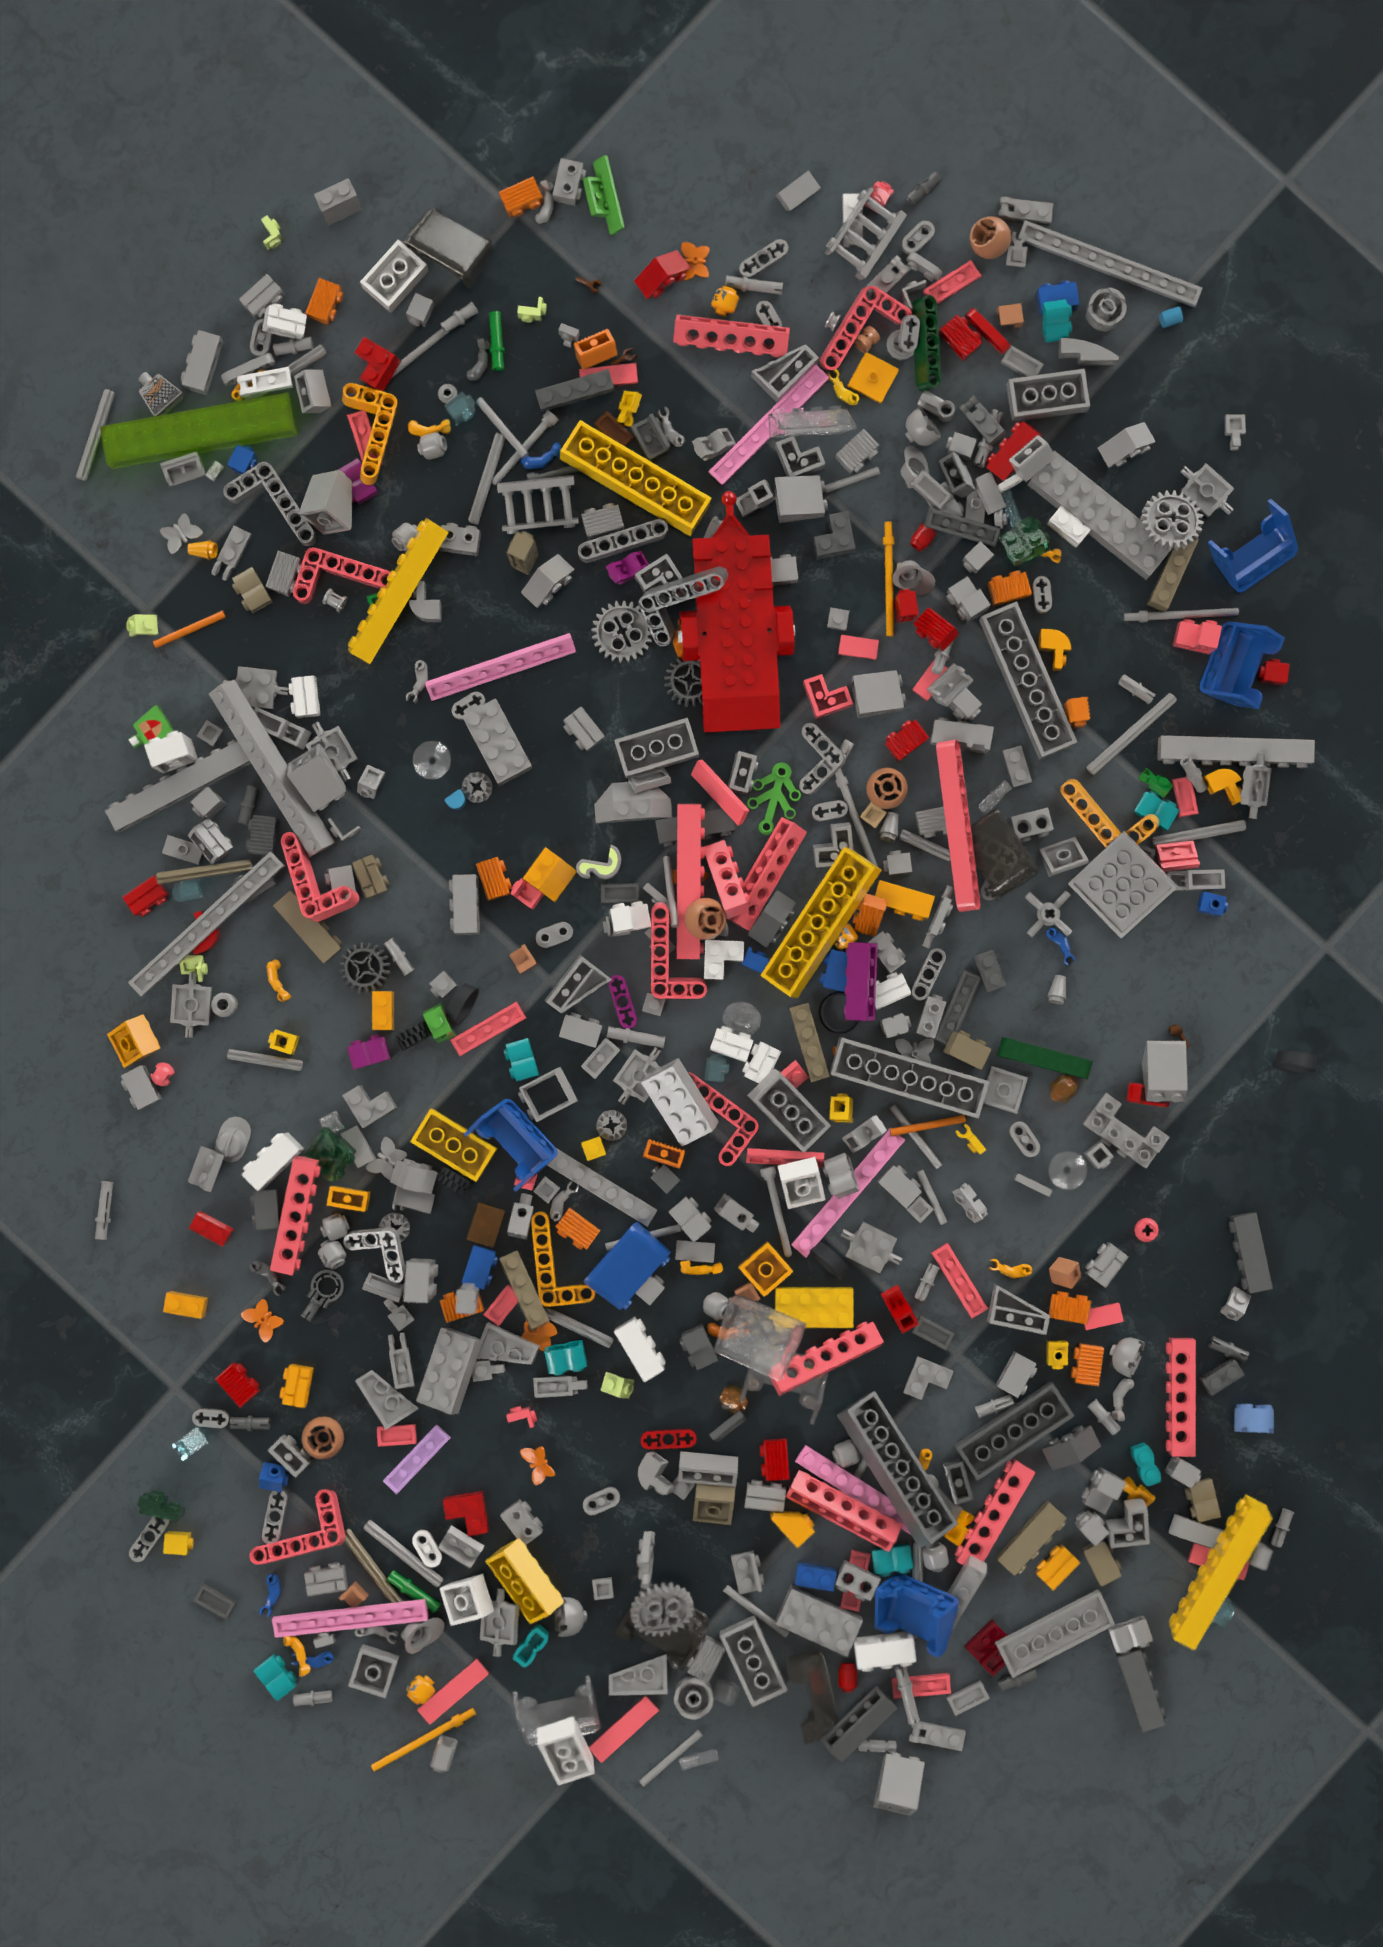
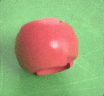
M158 1063L155 1066L157 1069L154 1074L150 1075L151 1080L158 1086H167L170 1083L171 1075L175 1074L174 1069L168 1063Z
M1143 1218L1136 1223L1134 1231L1136 1237L1142 1242H1151L1158 1236L1159 1228L1153 1219ZM1146 1225L1149 1228H1151V1231L1148 1232V1235L1142 1232V1229H1144Z

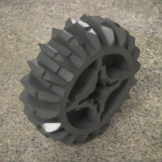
M677 658L678 665L676 666L672 662L670 666L673 670H666L671 676H664V680L670 681L664 684V687H671L667 694L671 695L674 693L671 700L674 701L678 697V705H681L684 700L685 707L689 706V701H692L693 707H696V700L702 704V691L694 696H691V692L694 687L701 686V678H697L694 675V667L700 670V660H697V662L694 660L681 662ZM689 667L686 675L675 676L680 669ZM690 672H692V681H695V683H692V685H690V689L688 690V685L685 679L688 680V677H690ZM674 682L686 688L685 695L676 689Z
M360 942L359 949L356 944L352 945L353 952L349 948L346 949L349 956L342 954L341 957L346 959V961L339 962V965L344 966V969H339V973L345 972L341 980L348 979L345 986L353 984L351 987L352 991H355L358 987V993H362L363 988H365V992L369 994L370 987L373 991H377L376 984L381 988L384 986L380 982L381 979L388 981V978L384 977V973L390 974L391 971L385 970V967H390L391 964L384 963L389 957L381 956L385 952L383 949L377 952L378 945L371 949L372 945L370 942L367 943L366 948L364 943ZM370 952L363 961L354 959L359 953ZM374 956L377 957L380 964L379 972L372 967ZM350 963L357 968L355 980L350 973ZM357 963L361 965H366V963H368L367 967H369V970L373 971V973L370 971H364L362 973V969L360 968L361 966L357 965ZM370 974L376 977L370 983L360 984L366 975Z

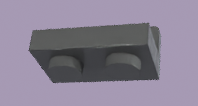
M650 414L647 419L632 425L630 428L646 459L649 461L667 453L671 444L668 435L664 434L661 430L660 420L657 417L655 418L653 414Z

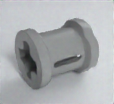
M330 588L326 592L322 603L336 608L337 612H341L347 602V597H341Z

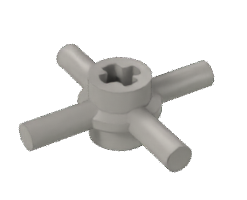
M1064 891L1054 903L1043 904L1029 892L1025 898L1038 909V921L1028 930L1027 934L1032 938L1043 925H1055L1068 936L1072 930L1059 919V908L1071 895ZM1045 910H1051L1053 912L1051 914L1053 917L1046 918Z

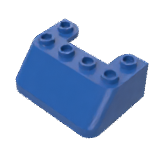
M1226 622L1221 629L1218 647L1210 655L1200 682V690L1206 695L1235 706L1259 709L1263 696L1259 690L1251 688L1263 654L1274 655L1278 653L1285 637L1268 626Z

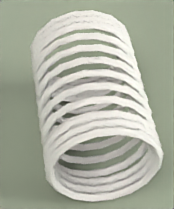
M217 461L214 462L217 471H213L214 473L211 475L209 471L205 474L213 481L216 480L221 470L224 469Z
M845 739L840 749L844 753L845 758H847L854 744Z

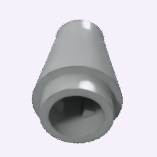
M888 812L879 832L881 834L880 839L895 842V839L898 837L899 815L897 813Z
M1055 975L1047 995L1050 1003L1064 1004V1000H1066L1065 976Z

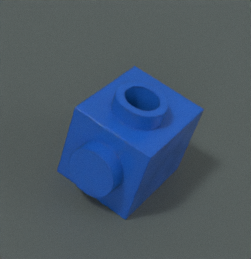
M237 444L227 465L231 470L242 475L255 467L258 460L253 448L247 445L242 447Z
M1202 892L1200 893L1196 911L1220 917L1227 911V897Z
M264 1462L259 1477V1488L282 1492L284 1485L287 1486L290 1475L287 1474V1469L283 1465Z

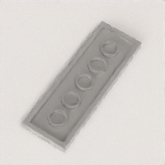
M1097 1589L995 1643L1011 1677L1014 1678L1114 1626L1115 1623L1100 1591Z

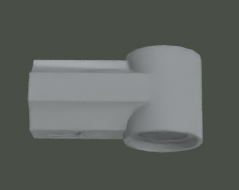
M926 390L922 393L917 403L918 407L937 416L942 422H949L954 417L955 406L951 401L943 400ZM943 408H948L951 410V413L945 415L941 412V410Z

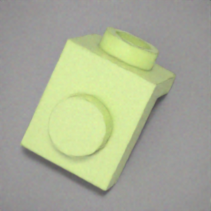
M266 215L261 221L271 235L263 241L265 247L269 250L279 246L283 238L278 231L280 229L275 219L270 220Z
M542 297L538 299L537 308L518 306V318L524 322L541 321L542 315L546 314V304L543 303Z
M135 614L129 617L127 630L130 637L136 635H157V615Z
M203 955L186 956L180 962L181 974L197 972L198 982H203L204 975H207L208 965L204 963Z
M606 1372L601 1391L619 1398H629L633 1392L634 1380Z

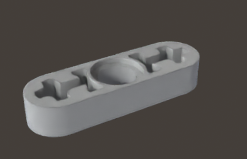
M782 239L775 240L740 264L739 269L741 277L747 276V278L752 279L783 259L788 253L787 242ZM776 246H783V253L777 251L774 253L775 258L773 259L771 253L776 251ZM761 255H767L769 262L761 264L758 258ZM753 260H755L757 267L754 266L751 269L750 274L749 272L744 273L745 266H747L748 268L752 267L754 265Z
M271 353L261 355L225 372L221 376L225 386L238 383V376L266 370L275 365V360Z
M285 1489L280 1492L281 1496L284 1497L279 1502V1506H283L282 1509L280 1507H271L276 1505L277 1498L274 1495H277L278 1492L272 1491L270 1494L262 1531V1540L266 1544L277 1542L280 1539L288 1501V1493ZM272 1511L280 1513L279 1521L275 1522L270 1519ZM279 1525V1527H275L273 1531V1534L276 1535V1537H274L272 1540H269V1536H267L266 1533H269L271 1531L272 1526Z
M157 1512L146 1525L129 1551V1556L133 1561H143L164 1533L171 1521L170 1515L167 1512ZM164 1516L163 1521L165 1524L162 1523L157 1529L154 1528L158 1523L157 1517ZM147 1531H152L155 1534L154 1541L149 1542L145 1539ZM142 1544L146 1545L141 1552L143 1556L137 1557L134 1549L138 1550Z

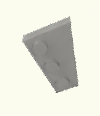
M488 1322L481 1336L483 1342L477 1359L533 1364L540 1345Z
M372 1370L355 1380L385 1430L419 1409Z
M667 1654L610 1674L609 1695L667 1694Z

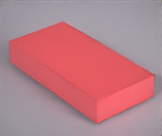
M841 635L838 655L876 660L879 640Z
M934 661L912 689V691L926 701L931 697L927 688L948 669L944 666L940 675L932 673L931 669Z
M1186 777L1171 780L1174 785L1173 791L1177 809L1179 810V818L1199 814L1192 782Z
M507 1284L484 1313V1316L498 1327L518 1303L510 1285Z
M1119 1302L1091 1308L1089 1322L1084 1324L1085 1330L1124 1322Z
M416 1424L393 1425L387 1430L383 1426H377L378 1447L417 1444Z

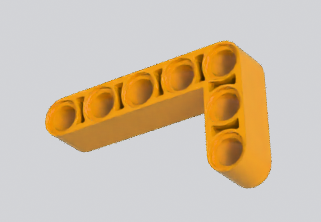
M348 383L343 388V403L348 407L376 414L360 472L361 482L365 485H373L378 478L394 421L397 399L390 393ZM353 393L355 396L349 397L347 394ZM371 398L374 401L367 402L365 399ZM384 404H391L392 407H386ZM384 420L387 424H381L379 421ZM380 437V438H382L383 440H382V441H376L374 438ZM375 454L378 458H371L370 455ZM370 471L373 475L368 476L365 472Z
M1069 779L1061 786L1062 796L1105 848L1121 834L1077 780ZM1067 784H1071L1074 786V793H1069L1067 791ZM1079 799H1084L1087 802L1086 808H1082L1079 805ZM1091 814L1099 816L1100 820L1098 823L1091 820ZM1148 814L1129 828L1126 833L1130 836V832H1136L1139 835V840L1133 841L1138 845L1158 828L1159 819L1153 814ZM1145 820H1151L1154 823V827L1147 828ZM1103 829H1109L1112 832V836H1104Z
M543 1211L536 1212L531 1219L538 1293L542 1305L551 1307L591 1302L596 1292L586 1284L556 1287L550 1219L547 1213ZM538 1215H542L546 1219L545 1224L542 1226L537 1225L535 1222V1218ZM538 1235H546L548 1242L544 1245L539 1244L537 1241ZM541 1254L549 1256L550 1261L547 1264L540 1262L539 1256ZM549 1273L552 1277L551 1282L544 1283L541 1280V1275ZM584 1288H589L592 1291L590 1298L582 1296L581 1291ZM563 1291H571L573 1298L565 1300L562 1297ZM546 1292L552 1293L553 1301L546 1302L543 1299V1294Z

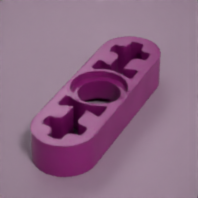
M614 975L611 977L612 980L608 982L617 1015L621 1026L631 1029L636 1025L637 1017L627 984L622 976ZM615 978H618L619 981L622 980L623 984L620 985L621 991L625 989L626 993L614 996V992H618L616 986L612 987ZM621 996L628 999V1005L623 1008L617 1004V1000ZM631 1007L632 1011L628 1012L629 1017L634 1018V1021H631L632 1025L628 1026L627 1023H623L625 1014L620 1015L619 1011H624Z

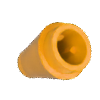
M211 540L188 544L189 555L209 560L217 557V544Z

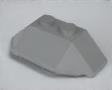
M629 782L612 783L594 804L596 824L672 818L671 799L658 787L635 793Z

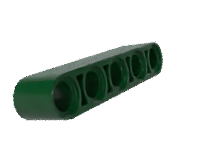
M926 295L912 303V315L916 316L920 321L918 343L914 350L916 386L923 392L938 387L941 383L937 301L932 295Z
M1005 1037L1001 1039L997 1054L999 1057L1087 1080L1093 1063L1092 1060Z

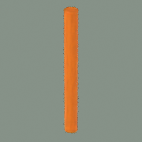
M220 611L153 641L155 648L161 647L224 619L226 616L223 611Z
M965 1115L892 1128L890 1129V1135L896 1136L964 1123L966 1119Z

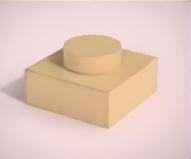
M870 802L859 818L875 829L886 812Z

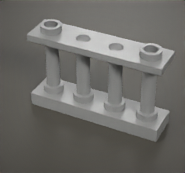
M872 187L867 190L863 189L857 197L859 201L835 238L831 237L826 244L827 250L825 251L826 255L836 251L856 266L858 271L855 277L859 280H863L868 276L907 216L902 210L897 213H891L870 197L874 190ZM865 203L887 219L889 224L885 229L879 228L860 213ZM854 219L877 235L878 241L875 245L869 244L849 228ZM844 235L867 251L866 254L868 256L865 261L859 260L839 244Z
M574 475L498 483V493H502L505 496L508 525L502 526V531H507V534H514L520 529L564 525V528L575 527V524L579 523L578 517L572 518L569 492L571 485H574ZM559 486V489L562 490L565 519L553 520L550 491L552 487ZM540 488V491L543 492L546 521L534 522L531 493L533 489ZM514 491H521L524 494L527 523L515 524L512 499Z

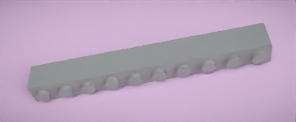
M235 680L217 686L209 693V696L309 857L323 852L333 845L335 841L317 812H313L288 778V765Z

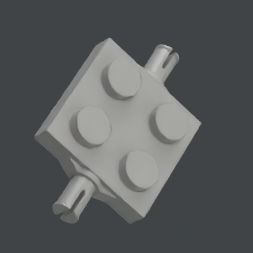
M1205 464L1195 473L1186 466L1180 471L1189 480L1179 493L1183 492L1184 498L1190 496V503L1196 501L1194 507H1200V512L1208 518L1219 508L1228 515L1233 511V508L1225 501L1234 488L1209 465Z
M238 666L235 682L251 707L273 709L276 695L288 696L289 693L281 691H289V687H279L277 685V671Z
M319 722L316 725L313 724L312 727L317 736L314 740L305 744L307 749L310 750L320 743L343 781L350 780L351 777L346 768L358 760L340 727L337 726L329 731H324Z
M1257 753L1256 764L1246 766L1243 773L1244 783L1240 794L1241 804L1250 806L1249 818L1257 819L1258 807L1267 806L1272 768L1264 765L1266 754Z
M947 885L943 896H941L942 899L926 933L922 945L926 948H930L933 938L943 932L946 924L943 920L950 915L953 905L950 904L952 901L950 897L954 888Z
M189 972V983L184 985L173 984L170 1023H180L186 1026L185 1037L193 1038V1026L210 1025L212 987L196 984L197 972Z
M654 1047L649 1056L642 1055L637 1050L633 1051L613 1080L624 1091L618 1099L619 1102L622 1101V1104L625 1105L629 1097L633 1096L645 1103L649 1094L641 1082L647 1074L660 1068L655 1060L662 1051H657V1048Z
M862 1221L859 1229L854 1234L843 1229L840 1235L850 1240V1247L846 1257L878 1273H881L884 1265L889 1260L898 1265L902 1261L901 1257L893 1254V1247L897 1238Z
M644 1531L643 1539L639 1541L641 1555L637 1556V1566L639 1567L638 1579H642L641 1587L644 1589L650 1588L654 1561L653 1547L655 1546V1532Z
M501 1588L497 1589V1600L491 1601L494 1612L481 1618L480 1640L489 1641L494 1644L493 1656L496 1657L501 1656L503 1644L516 1645L518 1637L519 1605L504 1601L505 1589Z

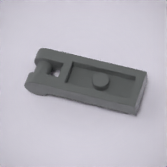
M974 395L969 397L967 403H962L959 406L962 413L991 446L1006 434L1005 430ZM975 406L977 409L971 413L969 410Z

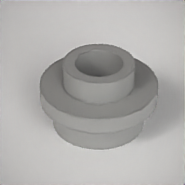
M445 384L440 387L438 396L442 402L452 403L457 398V390L453 385ZM449 390L451 391V394L449 396H445L444 392Z
M1003 509L995 512V527L1004 529V525H1007L1008 522L1007 513H1004Z

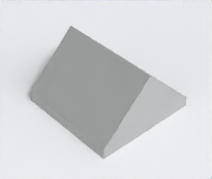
M1076 837L1039 849L1048 877L1089 863Z

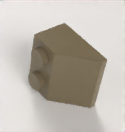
M696 1484L693 1521L731 1525L735 1487Z

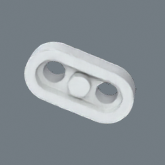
M427 1530L417 1531L412 1539L416 1551L426 1566L436 1567L442 1560V1553L438 1549V1545L430 1532ZM421 1536H424L426 1538V1542H420L419 1538ZM434 1553L436 1558L430 1559L429 1554Z

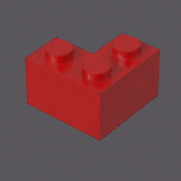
M678 250L655 257L634 282L646 299L658 298L665 292V287L670 286L674 282L679 283L686 278V273L691 268Z
M363 337L354 353L361 360L368 363L359 379L372 389L384 391L401 361L391 352Z
M483 1491L444 1498L443 1505L446 1520L465 1517L468 1536L488 1533L489 1526Z

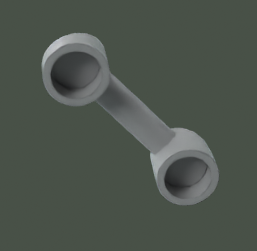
M928 1474V1477L953 1517L957 1520L960 1512L963 1510L959 1504H953L939 1488L937 1478L932 1474Z

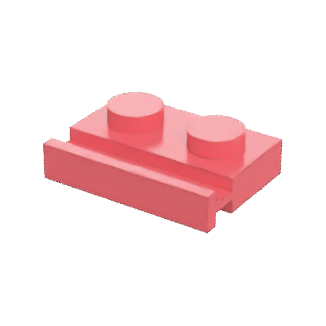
M1194 841L1156 845L1155 850L1158 862L1164 872L1199 868L1200 862L1198 861Z

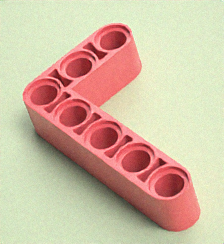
M875 286L864 287L820 358L821 367L825 370H835L840 366L873 309L895 324H901V321L898 319V312L900 310L905 313V316L912 315L911 310ZM869 289L874 293L872 300H869L866 296ZM884 300L889 302L888 310H884L882 307ZM859 306H861L864 310V313L861 317H859L856 313V310ZM848 323H852L854 326L851 334L846 330ZM839 339L844 343L842 350H838L836 347ZM829 356L834 359V364L831 367L826 363Z
M309 548L304 555L293 589V595L299 603H309L313 598L321 570L379 589L381 587L385 588L386 585L382 582L385 577H388L390 571L318 548ZM313 554H319V559L316 562L310 561V557ZM337 560L335 567H328L329 561ZM354 565L356 567L355 571L351 574L347 573V567ZM367 571L374 572V576L371 579L364 578ZM307 572H313V577L310 580H305L304 575ZM301 590H307L305 598L298 597Z
M287 832L282 836L281 845L303 916L314 922H319L357 905L359 901L358 893L347 886H341L320 895L309 855L296 834Z
M659 902L654 904L651 913V992L653 996L660 999L703 998L707 993V985L702 978L669 977V909L665 903ZM660 908L666 912L661 917L655 914V911ZM661 927L666 932L660 936L655 933V930ZM661 946L665 949V952L657 954L655 949ZM662 965L665 971L657 973L655 967ZM658 984L664 985L665 989L661 992H658L655 990L654 987ZM681 984L684 986V990L677 992L674 990V986ZM697 984H700L704 987V989L700 992L694 991L693 987Z
M688 1072L693 1077V1082L698 1089L702 1086L708 1088L709 1094L704 1099L709 1107L737 1127L719 1153L720 1163L730 1166L737 1160L759 1128V1124L737 1105L693 1073ZM716 1098L724 1100V1106L721 1109H717L713 1105V1101ZM732 1109H737L740 1113L737 1120L729 1118V1112ZM749 1120L755 1123V1129L751 1132L746 1131L744 1128V1124ZM736 1136H741L744 1139V1144L741 1147H736L733 1144V1139ZM724 1152H730L733 1155V1159L728 1163L722 1160Z
M320 1490L316 1494L321 1531L255 1547L250 1552L251 1562L256 1565L268 1564L341 1545L345 1540V1531L337 1494L332 1490ZM326 1493H328L330 1496V1500L327 1504H325L323 1501V1497ZM330 1512L334 1515V1520L331 1523L327 1520V1515ZM333 1532H336L338 1535L336 1542L331 1540ZM316 1536L319 1538V1545L317 1547L313 1545V1538ZM297 1541H299L301 1544V1548L298 1552L294 1548V1545ZM278 1546L282 1547V1554L280 1556L276 1554ZM259 1551H262L264 1553V1558L262 1561L258 1559Z

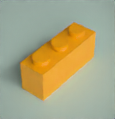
M881 880L878 881L874 894L876 897L887 900L885 911L889 908L893 909L894 914L905 916V913L913 915L912 919L922 922L923 919L929 918L935 896Z

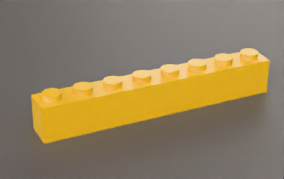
M427 518L418 524L417 534L408 541L407 551L398 558V566L395 571L392 570L387 577L388 583L385 588L381 587L377 594L379 598L375 604L372 603L367 611L369 615L366 620L360 622L357 628L359 632L348 643V651L371 664L449 533Z

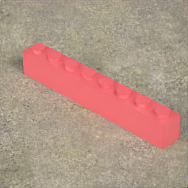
M677 804V917L679 925L676 927L677 959H700V954L704 953V943H700V939L689 933L684 920L685 912L693 901L700 899V897H704V885H700V878H704V866H701V859H704V847H701V839L705 837V829L701 828V820H705V808H701V804Z

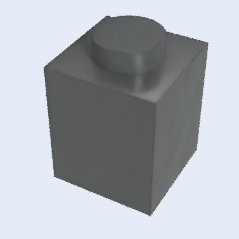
M658 1164L651 1171L653 1175L650 1178L666 1194L680 1181L665 1164L662 1166Z

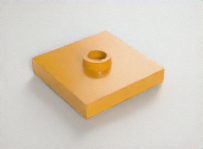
M867 352L860 361L848 387L881 404L899 369Z

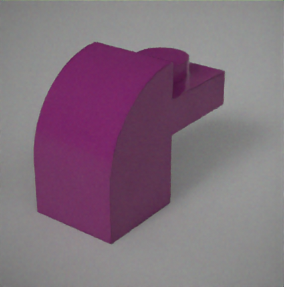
M642 551L629 554L621 561L610 563L606 568L610 578L615 583L621 585L635 578V573L649 564Z

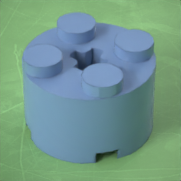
M1236 1404V1408H1234V1432L1274 1433V1409H1272V1405H1255V1408H1253V1404Z

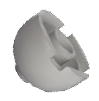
M921 407L915 409L906 420L908 432L905 435L911 443L915 441L918 445L928 446L939 440L941 434L934 422L927 417L928 414Z
M1130 1337L1124 1338L1117 1345L1114 1344L1112 1346L1110 1355L1113 1356L1112 1364L1117 1372L1131 1378V1374L1135 1373L1142 1356H1140L1139 1351H1144V1341Z
M561 1597L564 1602L558 1607V1610H554L555 1631L560 1632L558 1637L573 1636L579 1633L584 1622L587 1621V1612L583 1610L578 1600Z

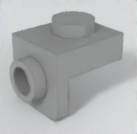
M1234 1286L1231 1289L1226 1305L1221 1308L1220 1312L1227 1318L1237 1321L1245 1314L1251 1295Z

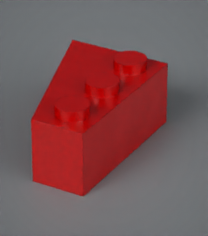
M1022 421L1021 424L1017 422L1011 430L1013 434L1010 438L1005 437L999 445L1001 449L998 453L995 454L993 452L986 461L989 463L986 468L1002 481L1007 480L1014 471L1009 459L1015 453H1018L1021 448H1024L1027 443H1030L1033 438H1036L1038 435L1041 438L1043 436L1027 421Z

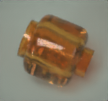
M1061 1075L1050 1084L1051 1092L1049 1094L1055 1102L1067 1103L1077 1095V1088L1079 1086L1070 1075Z
M734 1385L728 1388L725 1387L719 1398L721 1407L734 1414L740 1410L744 1411L749 1402L746 1399V1391Z

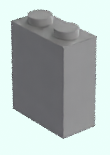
M349 178L314 194L328 226L362 210Z

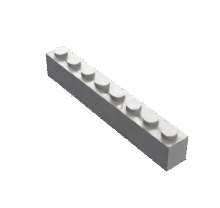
M1160 736L1158 738V761H1163V764H1175V761H1181L1189 756L1193 762H1201V765H1213V762H1219L1220 766H1232V763H1239V766L1246 767L1251 766V763L1256 764L1257 753L1266 754L1264 760L1266 767H1270V764H1278L1277 767L1287 768L1291 764L1297 765V768H1308V765L1314 763L1315 740Z
M234 739L224 749L217 748L211 752L210 756L206 758L200 757L193 761V765L177 769L176 774L172 776L169 774L160 778L159 783L146 785L142 788V792L129 794L123 802L119 803L117 801L108 806L109 809L105 810L115 831L120 833L252 763L237 739Z

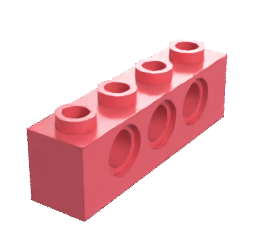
M725 840L704 846V854L727 919L748 913V904H751L747 893H743L742 889L745 886L742 877L738 878L736 874L739 873L736 861L732 862L731 857H734L731 846L727 847Z

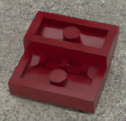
M991 1619L964 1647L994 1677L1005 1666V1662L995 1642L1008 1635Z

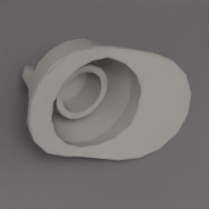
M907 446L904 450L905 463L900 472L907 487L913 488L910 484L922 470L929 474L923 453L914 446Z
M909 560L897 563V569L893 575V583L903 590L910 589V592L915 591L916 596H923L933 590L935 578L930 572L921 568L918 563Z
M231 1117L221 1126L215 1149L224 1155V1161H237L245 1153L251 1135L248 1122L241 1117Z
M431 1618L425 1622H410L400 1634L401 1638L405 1641L406 1651L410 1654L417 1653L438 1639L444 1630V1622L440 1618Z

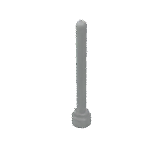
M549 410L544 413L542 423L522 444L526 451L548 427L554 426L559 421ZM517 451L492 479L494 485H497L520 460L521 455Z
M775 1166L760 1169L761 1177H764V1180L767 1182L784 1255L790 1257L792 1251L774 1182Z

